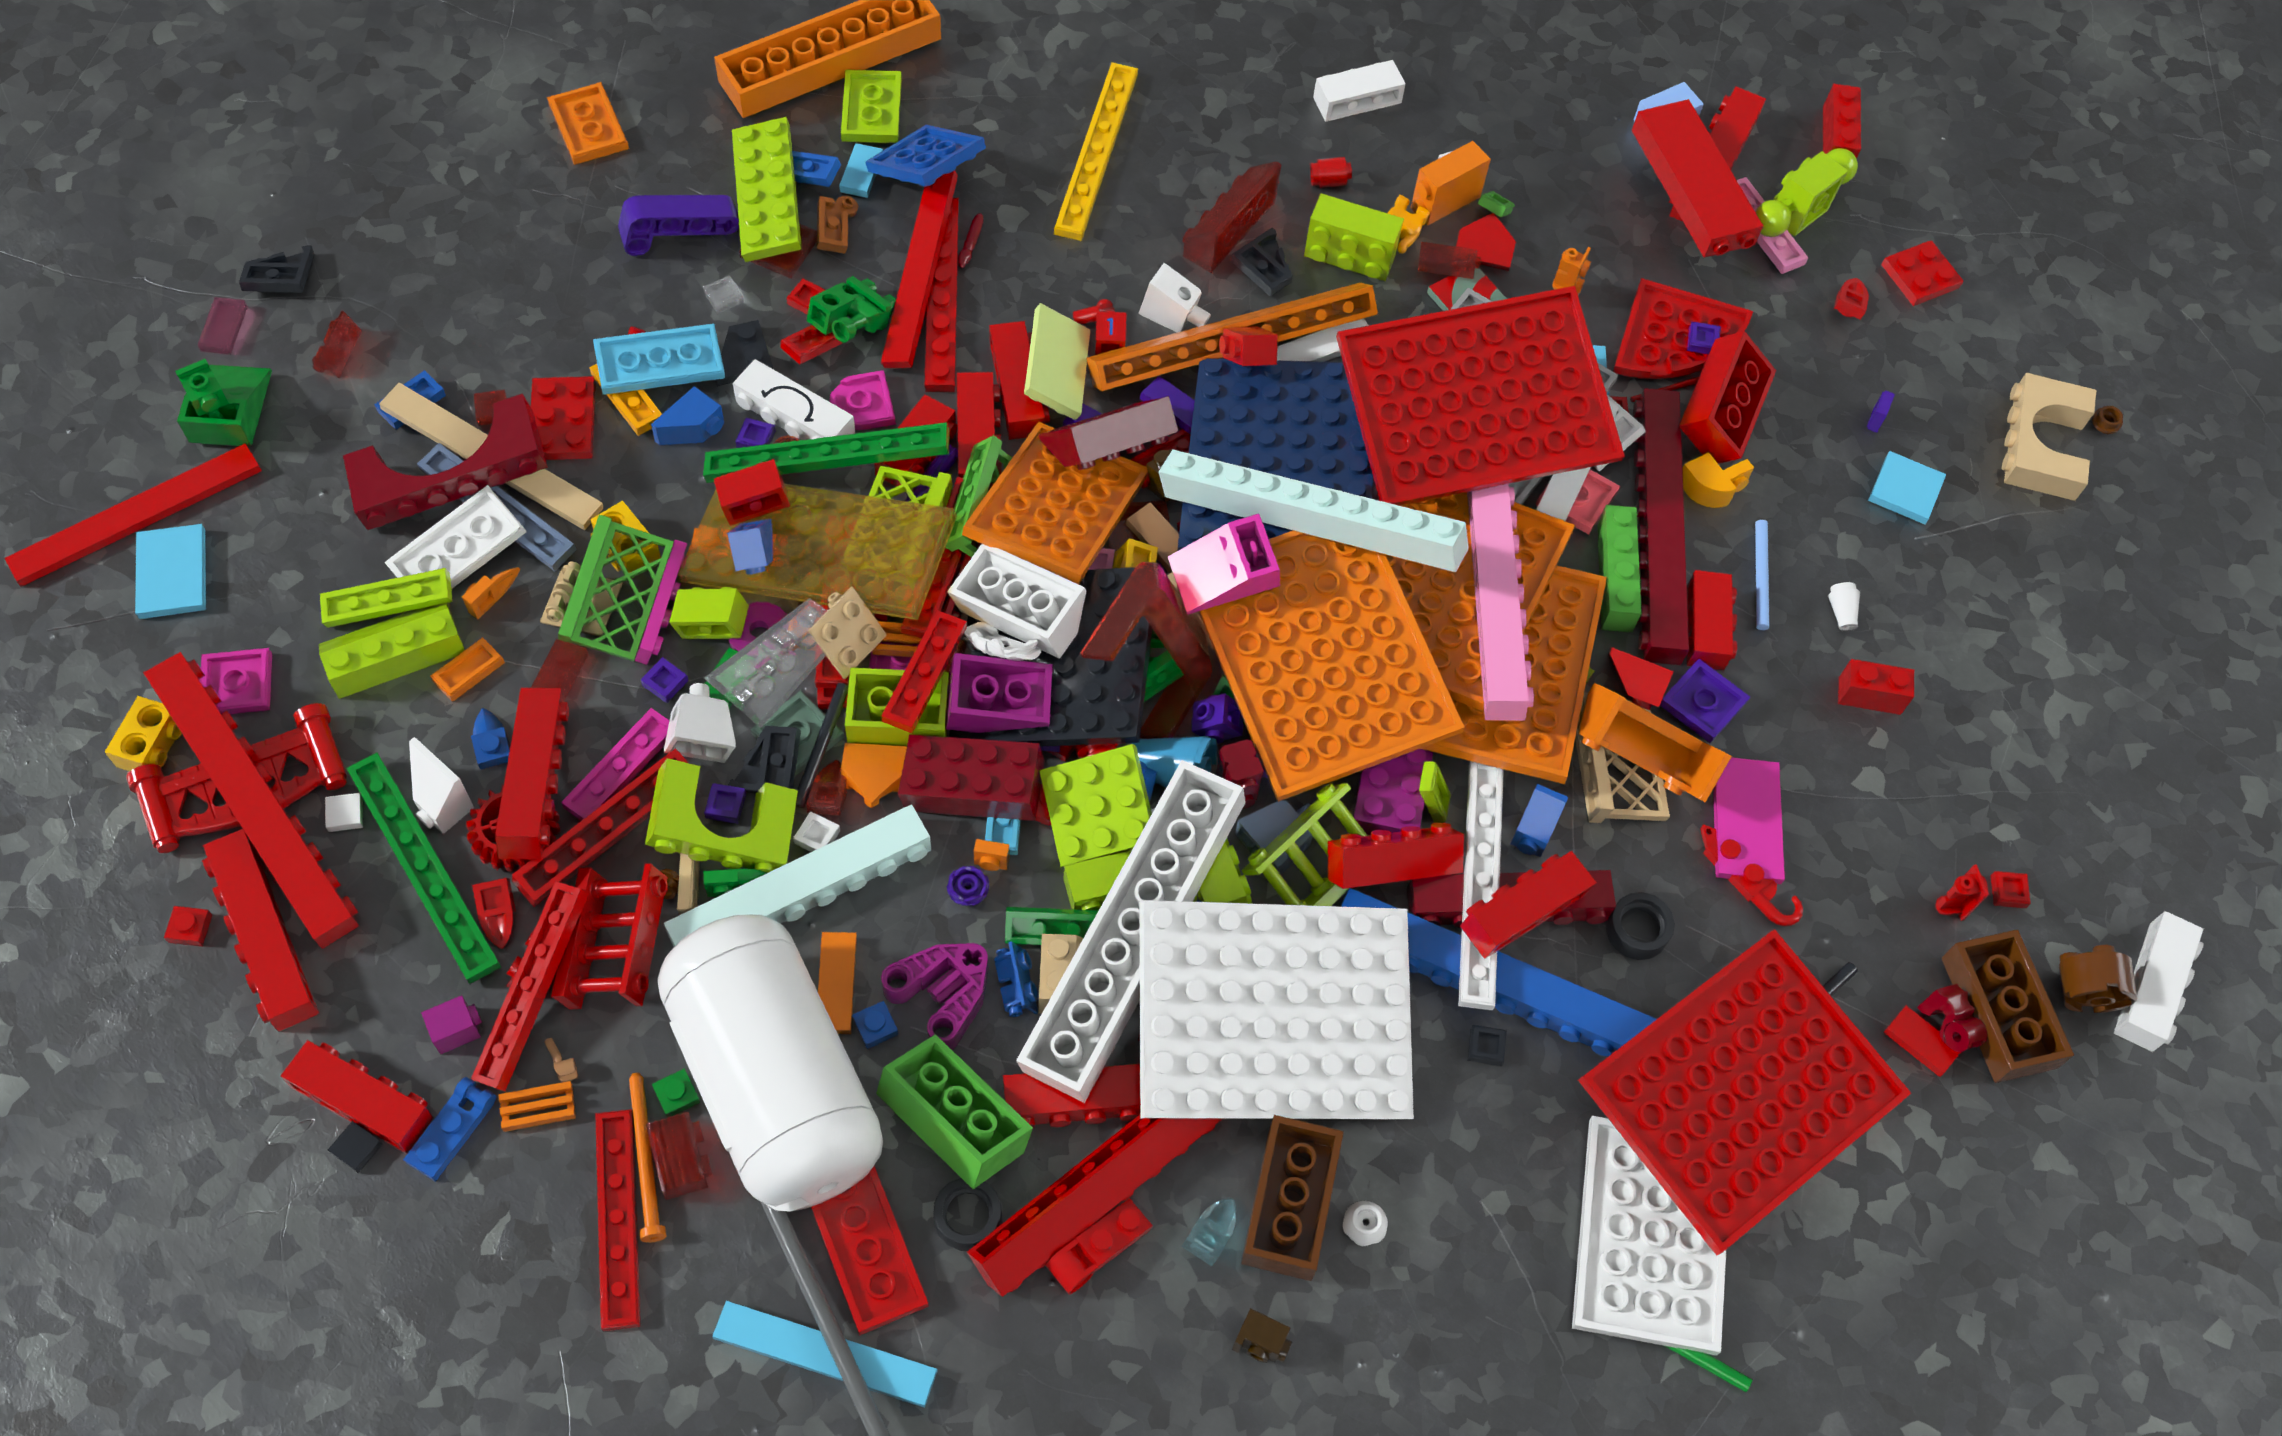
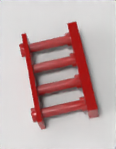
M651 863L645 864L642 880L608 882L591 867L579 868L575 887L585 890L589 895L557 968L551 994L552 998L568 1009H582L586 993L619 991L621 996L636 1007L643 1006L645 993L649 987L648 976L663 900L668 890L667 876ZM639 894L635 912L601 914L604 899L607 896ZM632 926L629 944L595 946L597 932L600 928ZM626 958L622 977L588 979L593 960Z

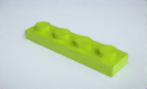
M446 568L320 594L322 624L327 628L453 602L450 572Z

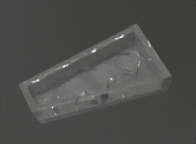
M811 598L807 599L704 677V679L758 727L762 728L826 656L808 630L827 610Z

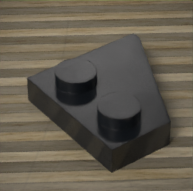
M312 245L302 246L303 253L285 257L284 252H280L267 258H258L245 262L239 280L241 290L303 293L315 255Z
M759 320L729 326L721 353L725 378L716 379L717 386L733 383L755 359L773 369Z

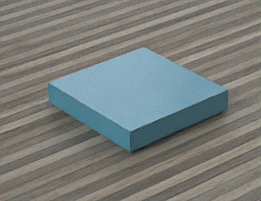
M1889 451L1868 501L1926 524L1946 474Z

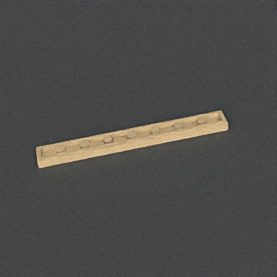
M398 383L379 403L381 410L431 440L442 444L465 460L479 449L488 436L486 433L401 383ZM546 469L505 483L584 531L591 524L590 519L597 516L603 510L602 502Z

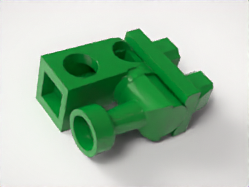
M851 276L847 278L846 283L837 284L811 297L806 321L825 335L833 332L837 340L846 343L853 339L856 335V330L861 328L871 333H875L878 329L883 330L887 328L889 317L894 311L896 298L890 294L881 297L876 293L877 287L870 279L867 278L860 281Z

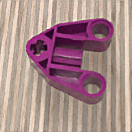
M975 943L934 945L888 965L881 975L883 994L889 1002L903 1004L919 991L927 988V992L931 995L932 999L942 1004L961 988L944 1003L943 1007L930 1017L927 1023L928 1039L935 1035V1031L939 1028L946 1027L952 1030L949 1036L939 1038L951 1050H954L983 1006L988 976V955L981 945ZM895 979H902L906 982L901 988L889 986L891 981Z

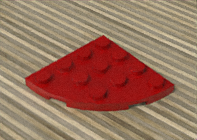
M1641 278L1613 372L1628 377L1663 379L1684 376L1703 369L1709 354L1687 351L1691 322L1721 326V338L1745 331L1753 311Z

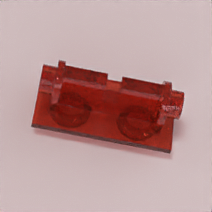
M1421 242L1418 271L1474 279L1475 268H1479L1481 264V257H1477V249Z
M341 311L339 317L330 322L328 332L323 340L325 346H320L316 356L312 359V367L315 371L323 373L325 370H330L337 378H340L362 332L344 311Z

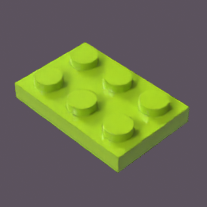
M845 70L841 125L842 142H898L902 85L901 71Z

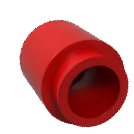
M1345 157L1317 159V162L1310 163L1312 186L1319 185V188L1346 186L1347 180L1352 179L1351 162H1346Z

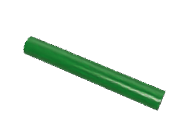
M1665 1346L1744 1392H1747L1751 1386L1753 1379L1709 1354Z

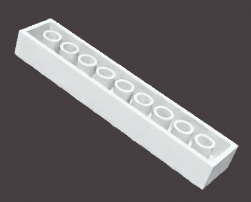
M1181 760L1016 1061L1023 1073L1085 1103L1140 1001L1139 902L1143 900L1193 902L1245 805L1243 787Z

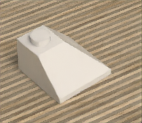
M414 737L409 741L413 800L419 809L416 816L427 828L431 829L435 826L444 834L468 814L474 806L460 778Z

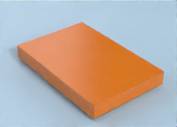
M602 82L547 97L548 104L574 165L629 149L626 137Z

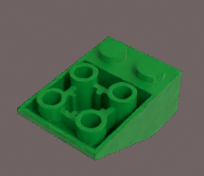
M209 365L229 404L213 412L198 416L186 393L177 419L180 428L189 443L241 446L246 443L248 447H252L272 373L271 368Z

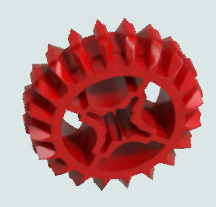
M502 784L500 793L495 794L494 791L489 790L488 800L478 798L477 803L480 809H470L472 820L466 821V827L469 831L467 833V840L472 844L471 849L473 853L480 856L482 863L485 865L491 863L492 867L497 871L504 865L506 870L511 873L515 865H519L521 868L531 859L498 858L497 845L493 842H496L497 817L499 816L504 787ZM555 805L553 820H547V825H550V844L544 845L543 850L557 840L555 835L560 834L561 831L558 824L560 816L558 811H555Z

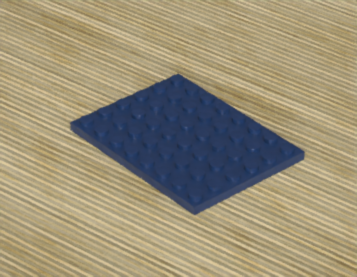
M1207 358L1199 362L1189 454L1372 499L1373 474L1343 362L1277 360V365L1241 366L1227 359ZM1183 502L1178 551L1223 525L1244 517ZM1263 523L1268 539L1293 531Z

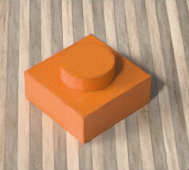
M976 839L974 865H979L982 869L988 871L1007 870L1010 859L1009 844Z

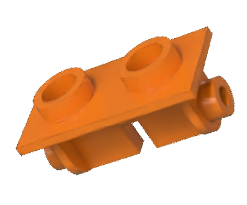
M1590 247L1587 248L1585 254L1578 252L1574 248H1568L1562 253L1559 269L1552 283L1554 290L1575 286L1579 295L1585 282L1581 277L1585 278L1591 265V261L1587 260Z

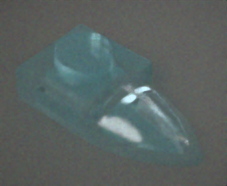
M1227 1198L1209 1206L1201 1214L1182 1245L1183 1248L1210 1266H1213L1236 1226L1237 1214L1234 1200Z

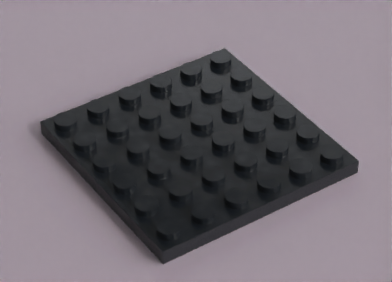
M1156 566L1088 570L1079 584L1085 587L1086 595L1078 633L1059 659L1041 650L1037 658L1021 660L1052 664L1049 726L982 733L950 730L949 737L1039 743L1040 747L1140 743L1159 574ZM968 615L967 627L981 622ZM998 630V633L1001 636L1023 642L1007 633ZM964 640L962 654L1000 658L983 653L981 650L973 648L969 642Z

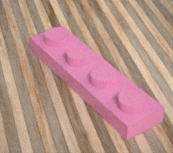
M1747 177L1737 180L1754 211H1756L1757 207L1765 202ZM1788 230L1776 237H1766L1760 234L1757 239V243L1781 274L1804 266L1808 260V256Z

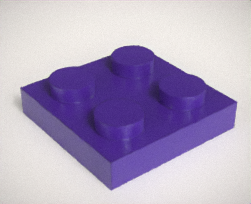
M1698 659L1663 697L1660 706L1711 744L1745 706L1750 696L1702 660Z

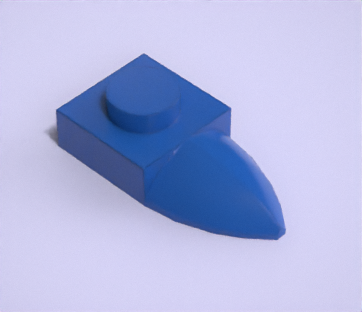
M482 708L475 720L473 735L471 736L480 770L507 763L510 752L503 724L493 713Z

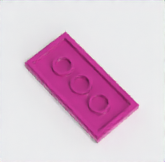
M1731 757L1713 788L1714 828L1717 832L1718 861L1715 864L1716 877L1729 879L1732 875L1743 876V871L1747 865L1758 864L1764 870V878L1775 879L1774 881L1777 884H1782L1785 880L1779 762ZM1732 839L1740 844L1741 853L1737 858L1727 859L1721 854L1720 846L1725 840Z

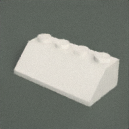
M984 544L979 547L947 591L960 612L985 622L1023 642L1038 639L1037 648L1059 659L1078 633L1086 595L1085 587L999 548L989 547Z

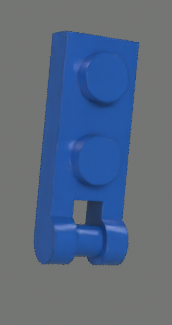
M468 1077L461 1079L454 1090V1094L403 1160L406 1164L436 1182L492 1108L497 1098L496 1094L487 1089L480 1090L476 1087V1082ZM468 1099L474 1103L470 1112L462 1108Z

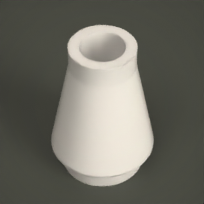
M1844 582L1831 586V593L1828 597L1838 621L1839 630L1848 631L1856 629L1858 627L1860 591L1856 589V584Z

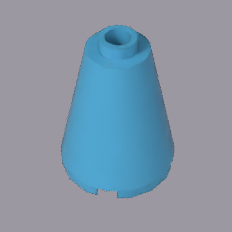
M1208 736L1140 739V743H1132L1137 747L1139 760L1145 763L1148 768L1157 772L1155 783L1167 788L1181 760L1210 773L1212 764L1217 765V741Z

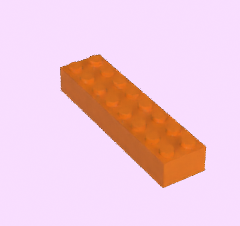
M859 0L715 56L718 81L742 118H746L845 78V70H865L940 40L941 18L930 0Z

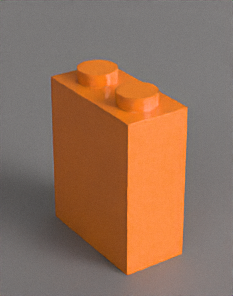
M1471 141L1420 168L1411 203L1414 214H1416L1419 206L1429 210L1430 214L1426 224L1430 225L1480 198L1491 159L1474 141Z

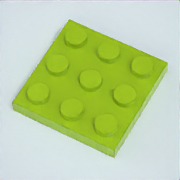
M1130 744L1039 770L1060 867L1064 868L1066 865L1121 853L1134 848L1152 815L1136 745Z

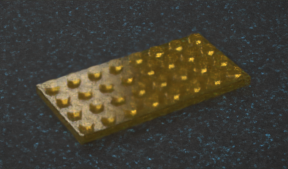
M784 484L790 503L789 507L730 526L721 508L717 490L715 489L677 574L680 581L684 583L715 588L732 587L737 588L740 592L827 606L829 604L828 597L832 593L838 592L840 595H843L850 587H853L863 600V605L871 613L918 620L957 514L954 508ZM771 519L773 561L768 566H765L764 572L746 574L745 570L735 571L727 533L742 523Z

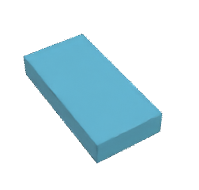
M855 143L839 185L841 193L868 198L876 174L868 172L865 161L882 152L883 149Z

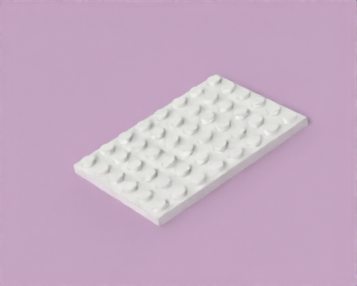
M1143 900L1139 902L1141 1118L1273 1119L1274 1115L1291 1119H1414L1407 909Z

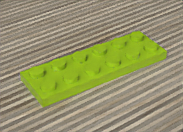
M787 117L732 129L741 255L744 261L749 262L801 250L791 133Z

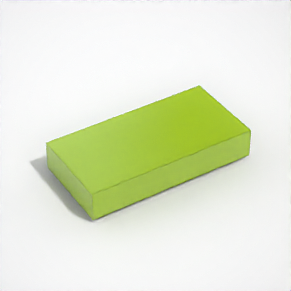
M1424 762L1419 792L1433 821L1445 823L1448 816L1451 793L1436 762Z

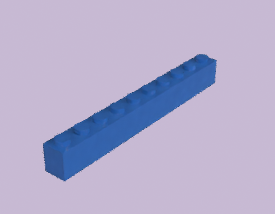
M1349 888L1341 906L1396 908L1352 888ZM1407 912L1409 972L1421 973L1430 977L1437 985L1443 987L1451 986L1459 990L1461 935ZM1497 951L1495 1008L1505 1014H1516L1523 1017L1534 1027L1548 1028L1559 1033L1560 1037L1567 1041L1583 1043L1590 1046L1599 1055L1610 1056L1657 1020Z

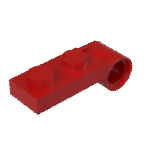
M1129 1198L1059 1250L1047 1262L1046 1267L1066 1292L1071 1295L1085 1285L1096 1271L1147 1234L1153 1225Z

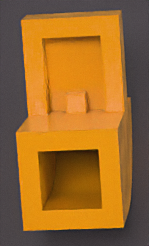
M1708 452L1684 464L1682 468L1683 490L1692 500L1700 505L1710 508L1728 506L1735 492L1741 491L1748 485V479L1754 466L1746 459L1722 470Z

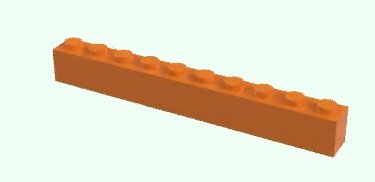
M1364 283L1352 284L1087 357L1092 385L1101 391L1198 365L1200 361L1207 358H1223L1219 347L1220 337L1223 336V328L1260 327L1278 334V342L1377 315L1378 310L1373 285Z

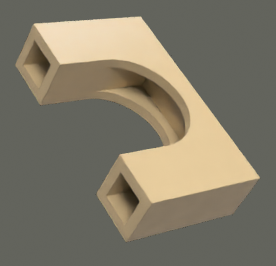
M2025 373L2020 383L2013 385L2010 393V400H2013V406L2007 417V423H2010L2011 426L2004 443L2008 447V453L2005 455L2002 463V470L2005 471L2004 483L2075 501L2088 485L2090 460L2049 449L2035 435L2033 424L2037 422H2051L2082 430L2094 414L2096 390Z

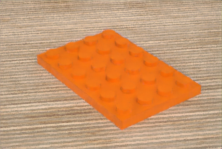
M1038 422L963 527L962 535L986 546L999 548L1079 585L1145 482L1148 470L1146 466L1122 456L1103 462L1102 458L1096 459L1095 466L1078 470L1077 465L1064 467L1040 441L1038 435L1055 428Z

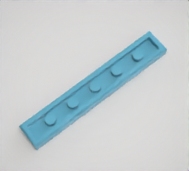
M729 1301L725 1302L712 1336L713 1339L843 1381L819 1330ZM845 1339L869 1390L925 1408L937 1374L936 1368Z

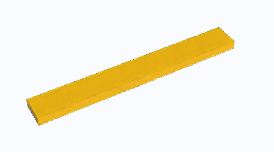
M1111 62L1054 227V235L1082 241L1138 76V68Z

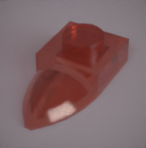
M839 760L831 762L817 774L806 803L807 813L811 811L815 814L841 815L847 796V778L841 774L842 764Z

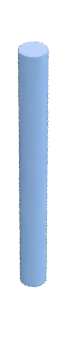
M1758 520L1755 522L1756 628L1763 631L1769 629L1768 522L1766 520Z

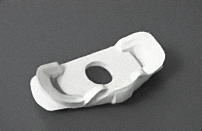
M977 622L970 625L964 632L966 636L963 638L964 640L969 642L973 648L981 650L990 656L1021 661L1033 660L1041 653V649L1036 647L1038 639L1029 640L1026 643L999 635L996 628L985 622Z

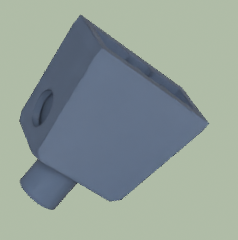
M1286 800L1277 801L1239 819L1235 835L1252 854L1262 847L1266 848L1311 804L1307 803L1295 811ZM1308 830L1295 841L1303 853L1310 846L1313 837ZM1284 851L1272 864L1279 874L1282 875L1294 862Z

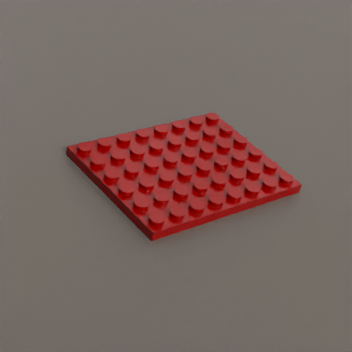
M1575 286L1337 332L1336 338L1377 493L1379 500L1382 502L1401 506L1622 461L1625 457Z
M1775 929L1578 1080L1716 1256L1728 1249L1911 1094L1904 1083Z

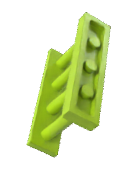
M1330 783L1319 790L1316 794L1318 799L1266 848L1262 847L1249 856L1248 861L1250 863L1241 870L1245 876L1260 875L1262 873L1286 905L1332 906L1349 888L1343 889L1330 882L1328 878H1322L1295 841L1308 830L1328 856V841L1332 839L1318 822V819L1329 809L1332 810L1349 834L1367 836L1340 800L1351 789L1348 783L1338 785ZM1284 851L1312 886L1310 889L1312 893L1305 900H1299L1272 864Z

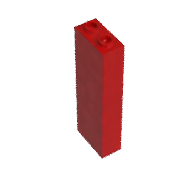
M1687 99L1638 111L1632 132L1704 258L1714 255L1720 256L1729 251L1741 248L1748 249L1755 245L1763 229V224L1690 100Z

